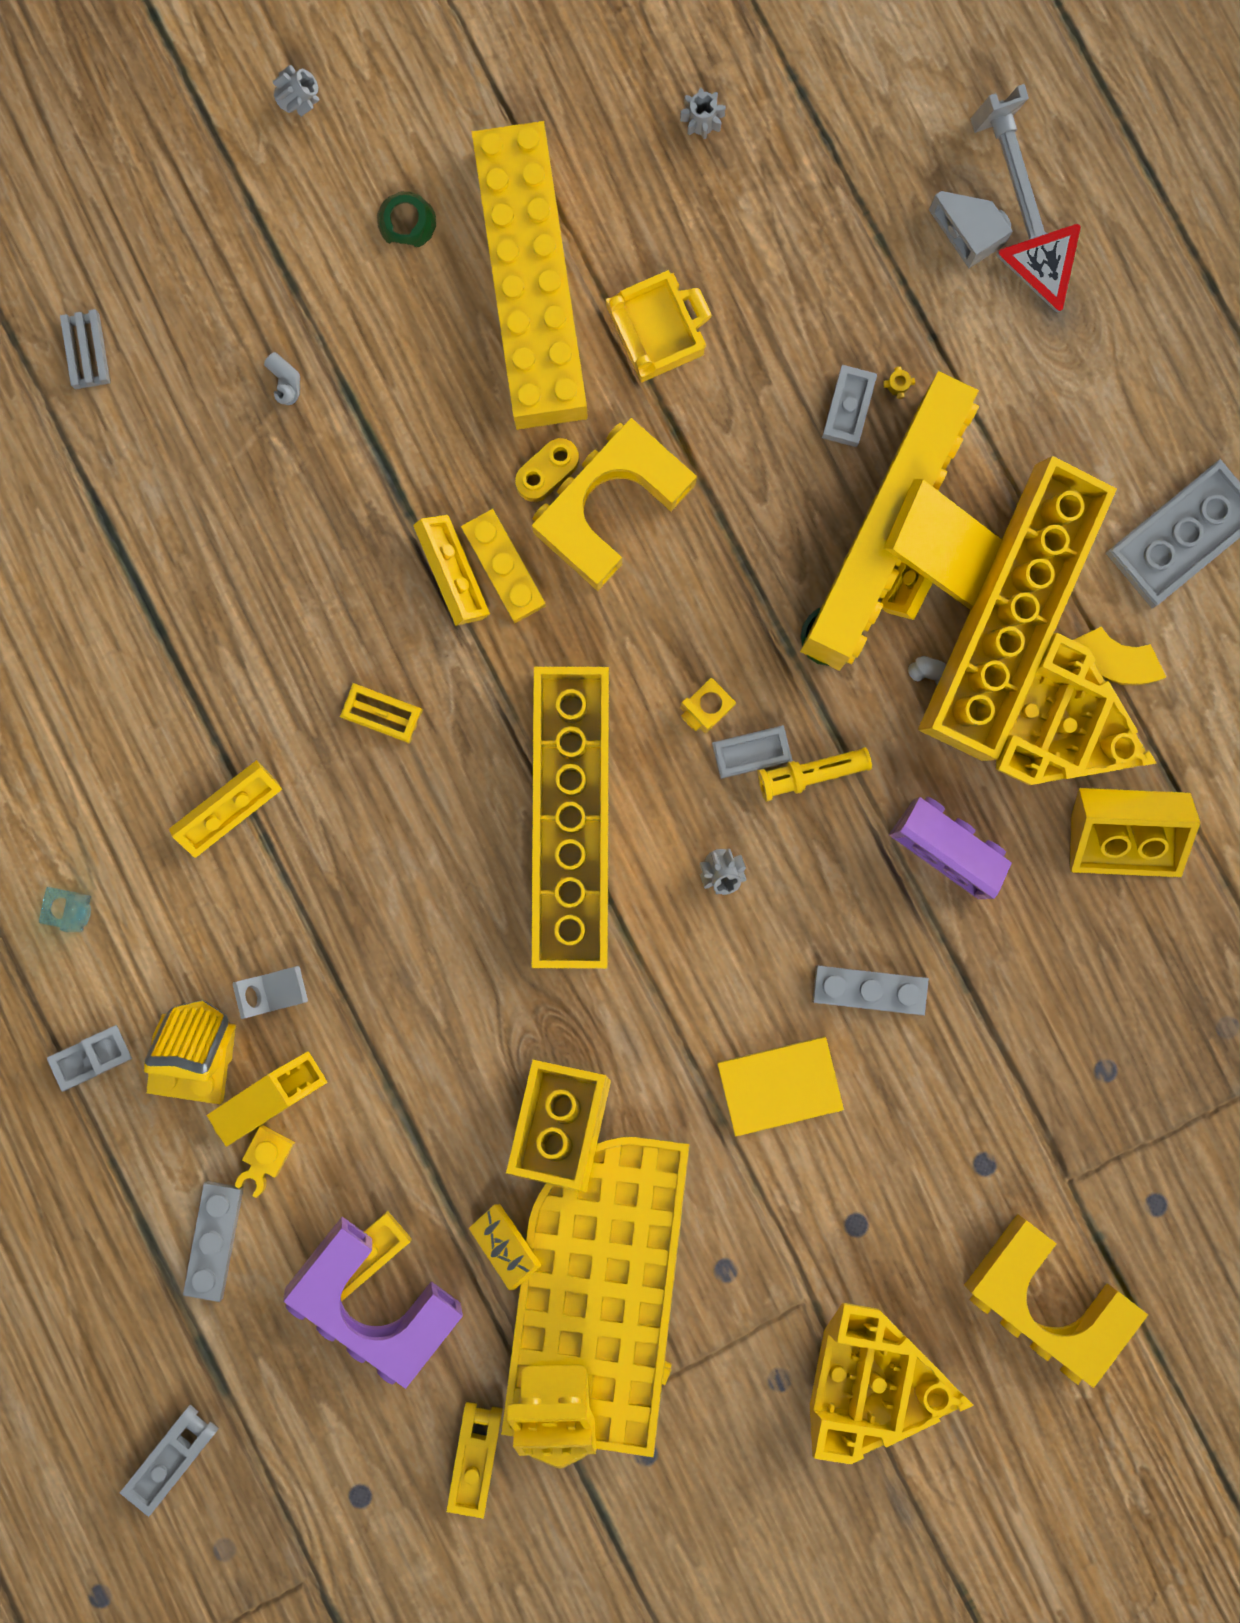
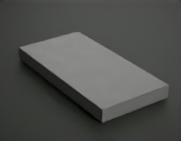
M1221 459L1218 460L1106 552V555L1152 609L1240 538L1239 480Z

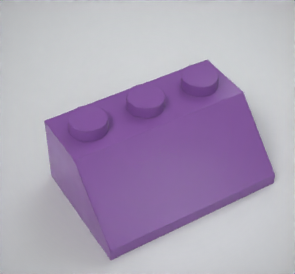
M921 797L914 799L891 830L889 836L975 898L995 899L1012 862L1003 857L1006 851L990 840L984 843L973 834L976 830L965 821L957 818L954 822L943 814L945 808L936 800L930 797H926L925 800Z

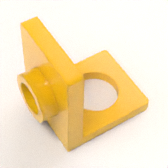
M710 678L690 698L686 697L681 702L680 709L684 712L681 718L695 732L700 728L706 734L736 705V702L713 678ZM707 693H715L721 698V709L714 714L706 713L701 708V698Z

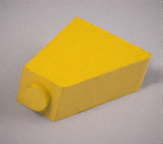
M308 1051L258 1080L206 1116L213 1125L216 1134L227 1147L328 1082Z

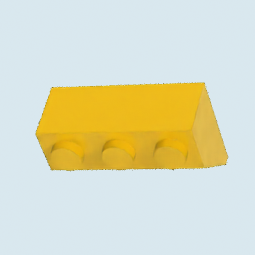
M1079 788L1071 815V872L1182 877L1201 823L1191 793Z

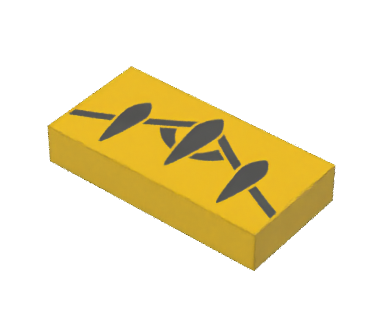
M494 1204L468 1228L508 1290L516 1289L542 1266L501 1204Z

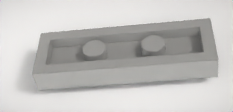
M816 965L812 1002L925 1015L929 978Z
M211 1181L204 1183L183 1296L220 1302L223 1299L244 1187L238 1189L233 1185Z

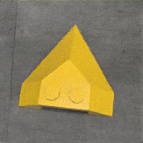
M1054 633L999 759L996 760V770L1027 785H1035L1156 764V761L1151 752L1145 750L1136 733H1138V730L1109 681H1105L1094 663L1097 660L1091 650L1059 633Z
M842 1303L823 1333L810 1400L812 1456L814 1459L853 1464L864 1459V1454L883 1445L885 1448L941 1422L939 1418L953 1411L959 1410L961 1412L974 1405L879 1309Z

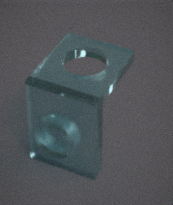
M47 887L39 923L60 927V931L83 932L84 926L87 925L91 914V905L89 904L91 895ZM62 897L66 899L62 919H58L52 914L51 906L56 899Z

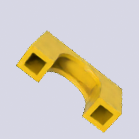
M632 418L625 425L622 423L617 424L606 438L608 443L600 452L596 449L593 450L583 461L582 467L584 469L575 479L572 476L568 477L557 490L559 496L551 505L543 504L532 518L534 521L532 524L533 533L597 591L622 566V557L603 541L586 522L584 507L591 492L606 481L628 479L640 484L672 512L696 485L697 476Z
M1017 1214L964 1284L973 1294L969 1300L986 1314L992 1309L1003 1317L999 1323L1015 1337L1018 1338L1023 1333L1033 1342L1029 1347L1046 1361H1049L1052 1356L1063 1364L1059 1370L1074 1383L1079 1385L1084 1380L1094 1388L1147 1318L1148 1314L1107 1283L1086 1312L1074 1323L1063 1327H1048L1034 1321L1027 1306L1028 1285L1035 1272L1057 1243Z

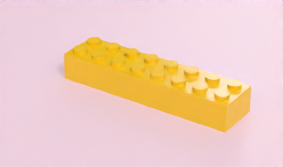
M544 121L471 131L516 430L588 419L587 403Z
M940 371L937 372L922 398L800 650L801 653L828 664L838 671L841 670L846 662L852 665L855 658H858L867 640V637L861 634L863 630L868 632L884 605L878 602V599H884L899 574V570L895 569L894 566L899 567L902 561L884 549V546L913 479H923L936 490H939L948 472L946 468L951 459L955 457L963 441L961 437L967 426L971 424L979 408V405L973 403L979 391L978 389Z
M1054 456L1035 464L976 602L970 610L919 725V731L981 761L999 759L1117 488Z
M534 667L531 968L607 969L609 667Z

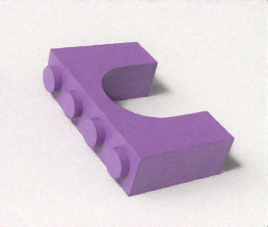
M341 1217L286 1286L283 1302L286 1303L287 1310L293 1316L301 1320L306 1317L317 1325V1331L329 1341L336 1339L345 1345L347 1352L360 1363L367 1361L376 1367L377 1373L383 1380L389 1384L397 1382L406 1389L462 1318L461 1303L431 1281L405 1315L391 1324L369 1326L353 1319L341 1302V1294L348 1280L371 1253L372 1238L347 1219Z

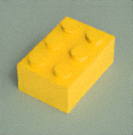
M532 1059L506 1173L516 1177L586 1192L611 1080L603 1074Z

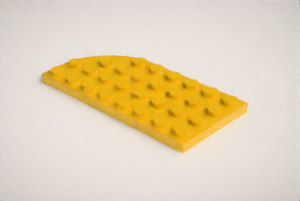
M621 1137L598 1143L596 1146L586 1192L546 1183L539 1193L530 1214L526 1243L542 1266L520 1285L501 1435L513 1436L514 1430L507 1421L508 1404H519L521 1399V1374L525 1367L582 1365L588 1374L589 1408L595 1418L596 1449L647 1457L654 1456L690 1144L640 1137Z

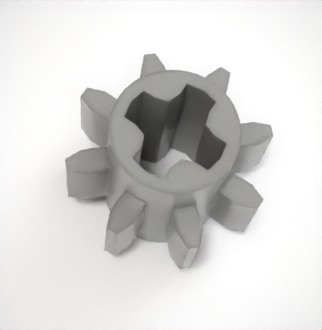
M289 65L273 80V84L276 86L274 89L275 100L279 107L288 113L297 110L298 114L303 116L312 110L313 105L319 101V98L316 96L318 93L317 81L309 71L303 68L296 72L293 66Z
M699 88L698 93L693 97L685 96L684 106L686 109L681 110L680 121L689 122L688 135L696 133L702 135L703 139H706L707 134L712 130L720 132L722 122L719 118L725 116L726 107L724 105H717V92L711 94Z
M731 849L714 850L707 855L705 862H700L702 870L700 877L705 889L713 886L715 894H731L739 889L741 882L746 881L744 874L746 866L741 855L733 858Z

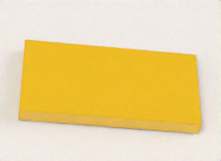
M913 479L884 549L971 610L1002 543V539L925 480Z

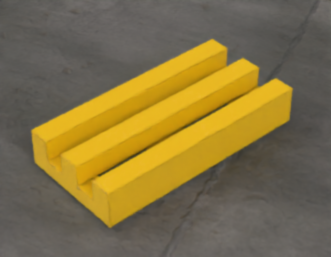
M353 683L340 718L410 744L413 731L417 727L418 718L423 710ZM357 694H361L409 712L411 716L408 720L355 699ZM352 707L405 726L406 729L402 733L350 712Z

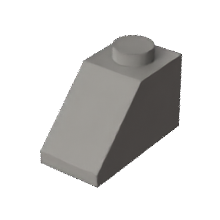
M941 191L935 195L929 211L968 268H971L1005 246L1013 232L1008 216L1004 211L998 210L993 201Z

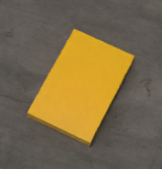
M825 1036L717 1062L735 1137L844 1110Z

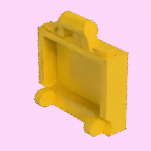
M669 270L621 290L617 295L606 299L608 312L641 383L704 356L706 342L701 332H697V329L704 325L711 318L712 314L699 288L678 291V281L674 273L670 274ZM686 300L690 301L697 316L693 320L684 304Z

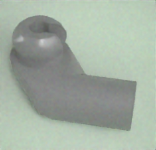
M273 352L266 358L264 366L278 378L277 391H274L275 400L280 404L292 405L300 396V374L278 353Z
M921 656L916 658V662L909 665L908 673L914 681H920L926 677L934 680L938 685L946 664L930 657Z

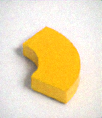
M1102 626L1073 639V641L1091 650L1097 660L1094 662L1102 677L1108 681L1118 683L1119 685L1137 686L1166 678L1165 672L1151 644L1141 647L1121 645L1111 639Z

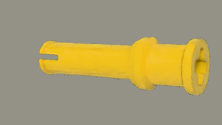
M863 747L859 750L801 765L799 762L791 761L787 763L786 767L767 772L763 768L757 770L758 782L762 796L767 802L771 801L773 796L794 791L795 794L802 793L807 785L865 770L869 771L872 769V762L868 749Z

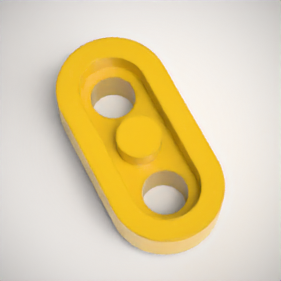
M557 438L546 444L518 470L515 483L520 496L527 501L538 502L550 495L576 471L579 465V453L576 446L564 438ZM564 451L567 454V458L564 461H557L554 459L555 453ZM532 475L540 478V482L535 486L527 483V479Z

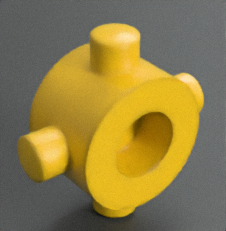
M895 367L889 380L883 381L884 388H888L890 393L897 396V399H903L909 387L915 385V378H911L909 373L902 370L901 367Z

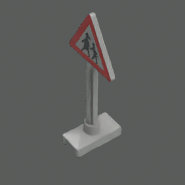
M1025 84L1017 86L1005 101H999L996 93L989 95L970 120L974 133L993 127L996 139L1000 140L1029 237L1027 241L1000 249L996 255L1055 312H1060L1063 310L1081 226L1080 224H1074L1051 233L1044 231L1015 134L1017 127L1013 116L1029 99Z

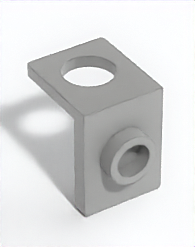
M299 966L233 982L241 1019L308 1002ZM248 987H251L257 995V1004L254 1008L246 1001L245 993Z

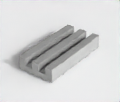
M96 309L88 310V314L76 312L74 316L70 317L67 314L60 315L70 383L74 389L110 384L100 314ZM88 323L91 324L99 374L97 377H93L85 326ZM73 326L77 328L84 379H81Z

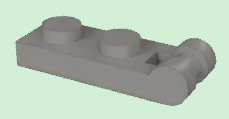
M189 1405L120 1492L122 1496L148 1517L219 1429L211 1421L207 1424L197 1416L199 1411L192 1405ZM185 1428L197 1436L193 1444L181 1436Z

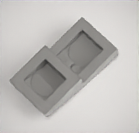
M117 1025L47 1057L62 1092L132 1059Z

